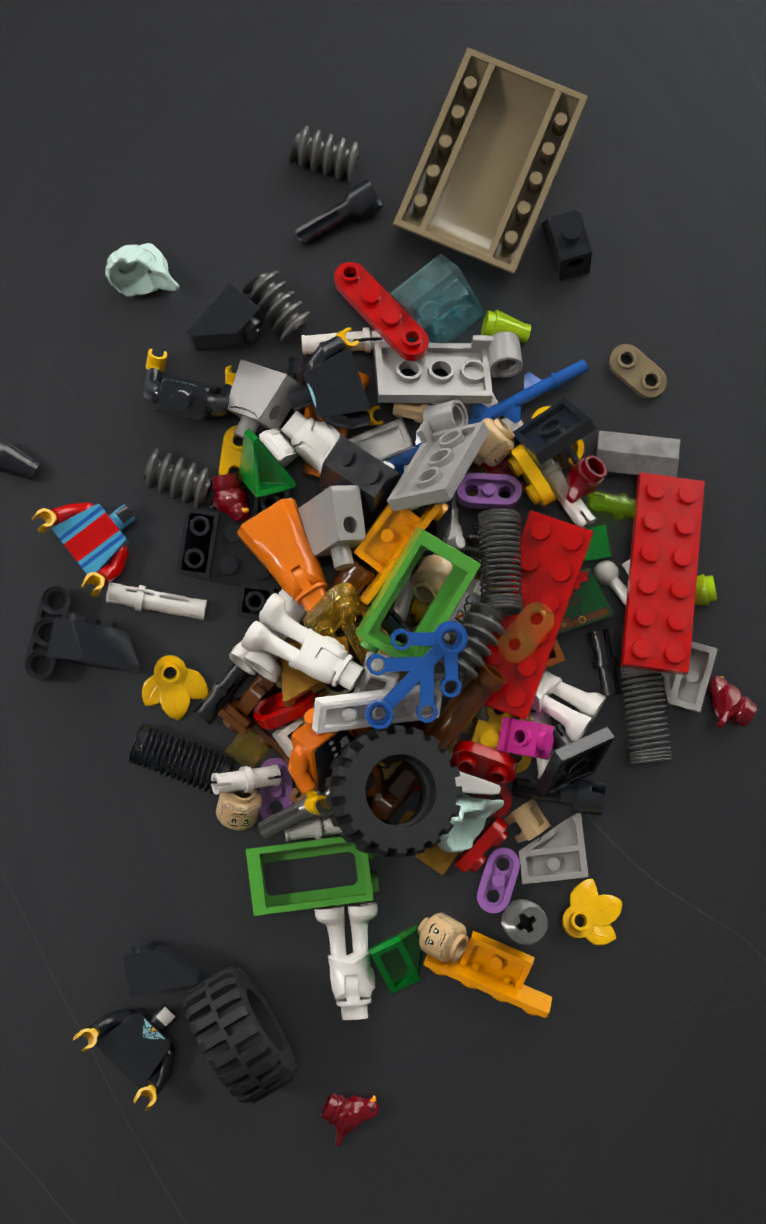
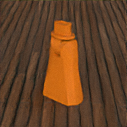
M281 499L240 526L237 534L242 542L268 569L283 590L298 605H303L308 615L314 614L331 602L330 597L325 591L328 585L325 581L323 570L318 558L312 553L298 512V506L294 499Z

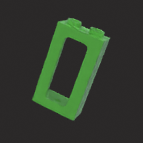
M417 527L355 631L357 636L362 639L359 644L375 654L382 650L391 657L424 656L432 646L410 645L406 650H398L391 644L390 637L380 630L382 621L423 552L431 550L451 562L452 568L414 632H434L439 624L448 621L481 564L420 527ZM395 640V643H396L397 645H399V646H402V645L405 644V643H400V642H398V641Z
M341 836L246 849L253 914L254 916L372 901L374 900L373 893L379 892L377 872L370 873L369 860L375 859V856L355 849L356 845L354 843H347ZM351 852L355 856L358 880L354 885L280 895H269L266 892L263 870L266 863Z

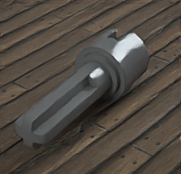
M324 786L318 791L315 789L317 794L329 798V788ZM307 797L260 821L258 829L262 837L270 838L314 816L315 814H311L305 809ZM317 801L316 809L320 814L317 816L325 818L333 814L331 808L324 809L320 801Z

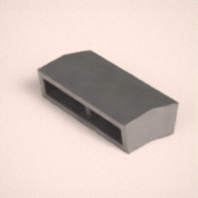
M599 431L596 440L595 456L603 461L607 472L639 475L640 472L677 477L680 439Z

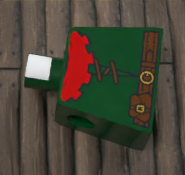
M584 568L580 571L558 634L614 615L589 568Z

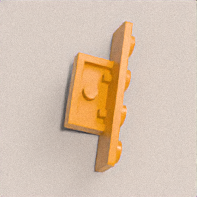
M436 503L430 504L420 518L407 509L392 511L389 504L385 507L366 532L365 540L352 551L378 571L375 578L359 597L360 601L366 605L371 600L374 601L417 527L425 530L432 520L437 522L444 515L449 505L446 503L440 505Z
M475 931L470 936L465 952L457 960L453 959L444 963L426 954L423 965L438 975H446L460 981L468 988L488 993L500 1002H508L518 1006L530 1015L547 1018L550 1012L552 997L524 985L535 958L531 955Z

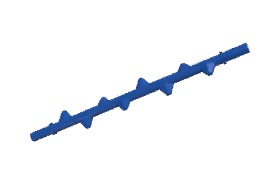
M582 359L557 373L553 372L551 376L544 380L530 372L525 374L524 390L490 408L483 404L471 403V417L468 418V425L479 423L485 418L495 420L501 416H504L513 423L519 422L522 405L555 388H561L562 384L589 371L585 360ZM416 433L415 447L387 461L395 466L394 470L402 475L404 473V465H409L422 444L418 434Z

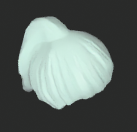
M145 243L140 246L124 245L117 251H114L107 259L105 275L110 284L126 297L145 295L158 289L167 291H179L180 289L179 284L173 280L168 272L167 260L153 244Z
M462 793V797L456 798V805L461 806L458 817H452L450 822L454 826L451 831L440 836L439 848L450 853L469 850L473 846V841L483 830L486 818L502 808L504 801L501 799L474 798Z

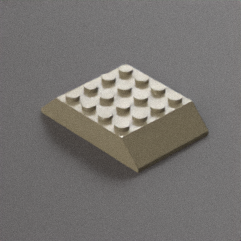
M467 48L393 222V226L514 274L524 255L573 138L588 96Z

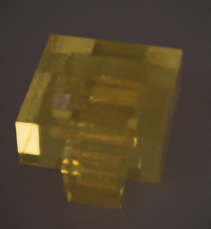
M250 730L244 736L239 732L224 752L235 758L242 766H248L253 769L269 748L263 745L257 739V735Z

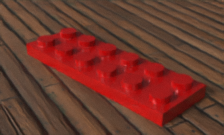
M640 472L637 477L621 667L687 675L689 673L705 481Z
M530 510L520 542L522 545L520 548L522 550L520 554L522 556L520 560L522 565L520 567H522L521 573L523 574L521 577L523 581L520 583L523 585V588L520 590L523 591L521 596L523 597L524 610L517 615L503 616L504 620L499 624L505 629L504 635L492 634L499 641L498 645L492 647L486 644L492 654L490 657L482 656L481 658L502 673L507 679V683L499 693L494 692L484 706L528 720L594 535L593 531ZM509 574L507 576H518L519 574ZM506 580L505 582H517L519 580ZM514 585V586H503V588H505V587L517 588V587H519V586H516V585ZM513 591V592H501V594H503V593L516 594V593H519V592H517V591Z

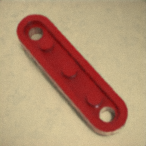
M355 262L341 264L334 273L337 291L401 358L407 361H418L425 357L429 349V338L419 324L363 266ZM346 275H355L352 278L346 277ZM410 338L417 339V341L413 343L408 342L407 340Z

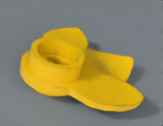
M174 655L160 658L154 666V675L148 678L142 687V698L145 706L155 705L160 702L164 712L175 720H180L185 715L190 699H205L208 695L207 684L200 672L187 669L183 660ZM168 667L174 668L177 672L172 678L166 677L164 674V670Z
M584 880L574 887L570 893V907L562 915V927L566 934L572 938L585 937L594 945L608 944L616 939L615 931L610 924L620 915L622 901L612 895L603 894L598 896L594 880ZM577 915L583 918L582 927H578L575 924V917Z

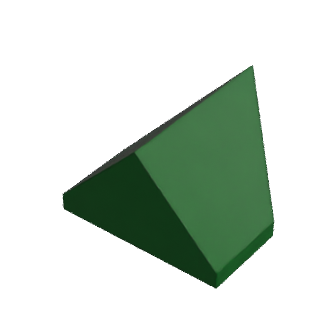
M250 429L246 430L243 438L239 478L256 498L294 488L297 483Z
M420 923L369 947L370 954L391 994L421 980L419 974L423 951L420 949V936L417 934Z

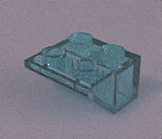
M441 253L390 293L393 299L427 333L429 343H450L486 314L460 268Z

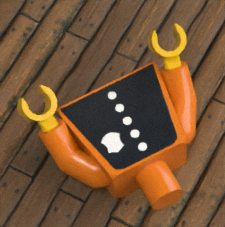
M311 708L304 715L305 724L294 731L291 736L293 749L289 759L288 771L301 794L305 793L307 796L305 809L311 814L320 815L316 809V803L319 800L324 809H330L326 808L325 798L328 797L317 794L315 789L317 791L325 786L326 778L331 777L333 770L329 767L333 759L339 758L341 755V748L346 743L354 741L356 736L371 730L369 727L317 734L312 729L314 708ZM383 762L379 763L381 766H386Z

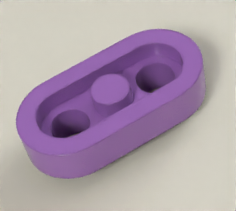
M467 473L456 489L455 495L458 502L467 508L512 509L520 502L522 487L520 482L511 475ZM474 490L477 492V495L473 497L468 496L466 492ZM507 492L510 494V497L502 498L499 496V493Z
M270 758L261 765V767H267L277 764L282 771L279 786L259 788L262 797L260 814L263 819L274 815L270 809L274 801H279L283 809L293 805V802L290 800L293 778L288 771V765L280 758Z
M497 848L487 858L477 889L476 899L479 906L488 913H499L510 902L520 869L519 857L511 849ZM500 858H506L509 862L508 868L504 871L499 870L496 865ZM488 891H498L499 898L496 902H489L487 900Z

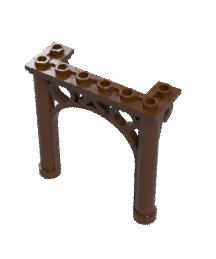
M352 553L354 566L341 570L326 589L331 602L314 614H307L299 624L308 629H313L324 637L327 636L365 587L375 578L377 572L364 560ZM288 637L285 642L294 643L297 641ZM275 655V659L281 667V658ZM484 661L485 665L483 668L476 667L474 669L478 677L476 679H467L462 685L460 694L448 702L440 712L439 718H436L423 733L425 736L432 735L440 741L438 747L441 750L448 749L494 692L499 693L506 685L507 679L491 664ZM259 674L241 698L238 697L222 708L218 715L224 719L223 724L234 733L238 734L240 732L244 736L252 729L258 734L257 739L266 747H274L283 755V761L288 765L290 758L272 736V733L277 729L261 728L253 716L255 707L262 700L278 694L281 690L275 682ZM292 732L288 735V737H289L290 740H291ZM385 760V761H382V762H383L385 765H387V764L397 763V762H400V761H399V760ZM404 762L397 767L385 783L382 767L377 764L372 769L375 776V784L372 787L365 788L366 800L370 810L377 819L386 824H390L388 820L419 784L413 770ZM372 795L374 796L371 800L367 798Z

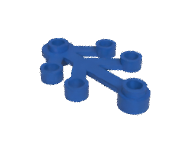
M445 621L439 624L434 632H408L402 628L392 632L390 642L398 650H406L410 645L432 646L424 656L387 658L381 654L369 656L366 666L373 675L379 676L385 672L409 671L382 700L371 701L366 706L364 715L371 727L376 729L388 727L394 717V707L419 681L420 703L416 707V715L422 722L430 723L434 721L438 715L437 707L434 705V665L442 657H444L445 677L440 681V690L445 696L450 698L460 694L462 685L458 680V654L465 649L468 635L465 628L455 621ZM447 632H454L456 635V639L452 644L444 642V636ZM400 633L407 635V642L402 646L395 643V637ZM377 658L382 659V669L378 671L371 668L372 661ZM451 680L455 681L457 685L455 691L451 693L446 692L445 684ZM424 706L432 707L433 713L430 717L424 718L421 716V709ZM377 707L384 709V716L381 719H374L372 717V711Z

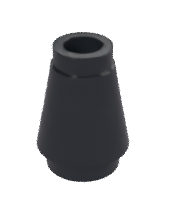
M0 441V472L24 479L27 478L32 481L40 463L34 461L33 458L11 442L5 443Z

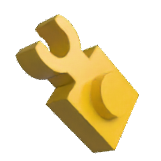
M485 706V713L488 717L487 721L477 719L470 741L497 750L503 717L509 718L510 714L503 712L501 715H496L493 708Z

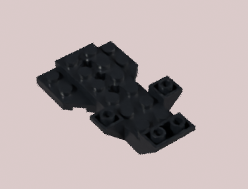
M290 490L255 497L252 517L279 500L288 499ZM186 508L176 574L214 583L241 586L236 616L260 619L259 613L273 593L280 592L282 587L239 538L237 532L246 521L237 522L230 516L220 515L217 512ZM318 556V560L322 561L321 568L329 587L341 570L336 571L334 569L332 556ZM360 594L333 627L336 634L358 637L355 631L369 610L371 602L368 605L364 604L359 600Z

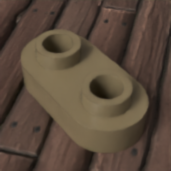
M621 344L612 351L609 357L610 370L637 395L650 400L659 397L663 393L667 385L666 374L637 347L631 344ZM629 355L632 363L629 365L623 364L621 356ZM653 376L656 379V385H647L645 378Z

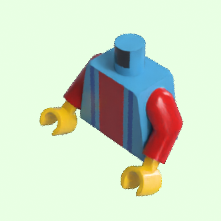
M90 502L66 504L51 510L42 508L32 517V520L42 518L46 524L38 528L40 533H44L52 525H56L52 530L87 574L81 587L83 588L86 584H93L96 587L91 594L92 597H97L103 586L109 584L122 573L129 554L128 545L130 542L121 530L136 520L125 504L110 515L107 514L100 504L94 505Z

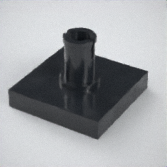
M564 398L513 431L515 435L513 439L517 445L521 444L538 464L542 465L555 456L560 468L564 469L571 467L569 458H571L574 464L579 460L572 444L594 431L596 427L590 417Z
M561 724L556 725V728L554 727L552 746L554 752L536 785L542 796L544 797L596 772L614 739V735L608 727L574 742L568 737Z

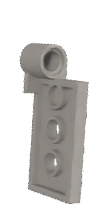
M499 332L493 336L473 335L471 343H429L426 356L418 361L404 360L387 342H374L373 348L377 403H443L458 399L462 403L491 404L493 398L491 377H512L523 369L520 338L512 332ZM411 369L416 375L405 376L400 371ZM442 369L449 375L440 377L435 375L433 371Z
M456 399L434 404L424 409L423 422L416 432L422 444L387 499L392 511L414 510L420 506L433 503L440 505L453 498L456 489L465 477L467 470L489 434L484 421L468 425L467 410L460 400Z

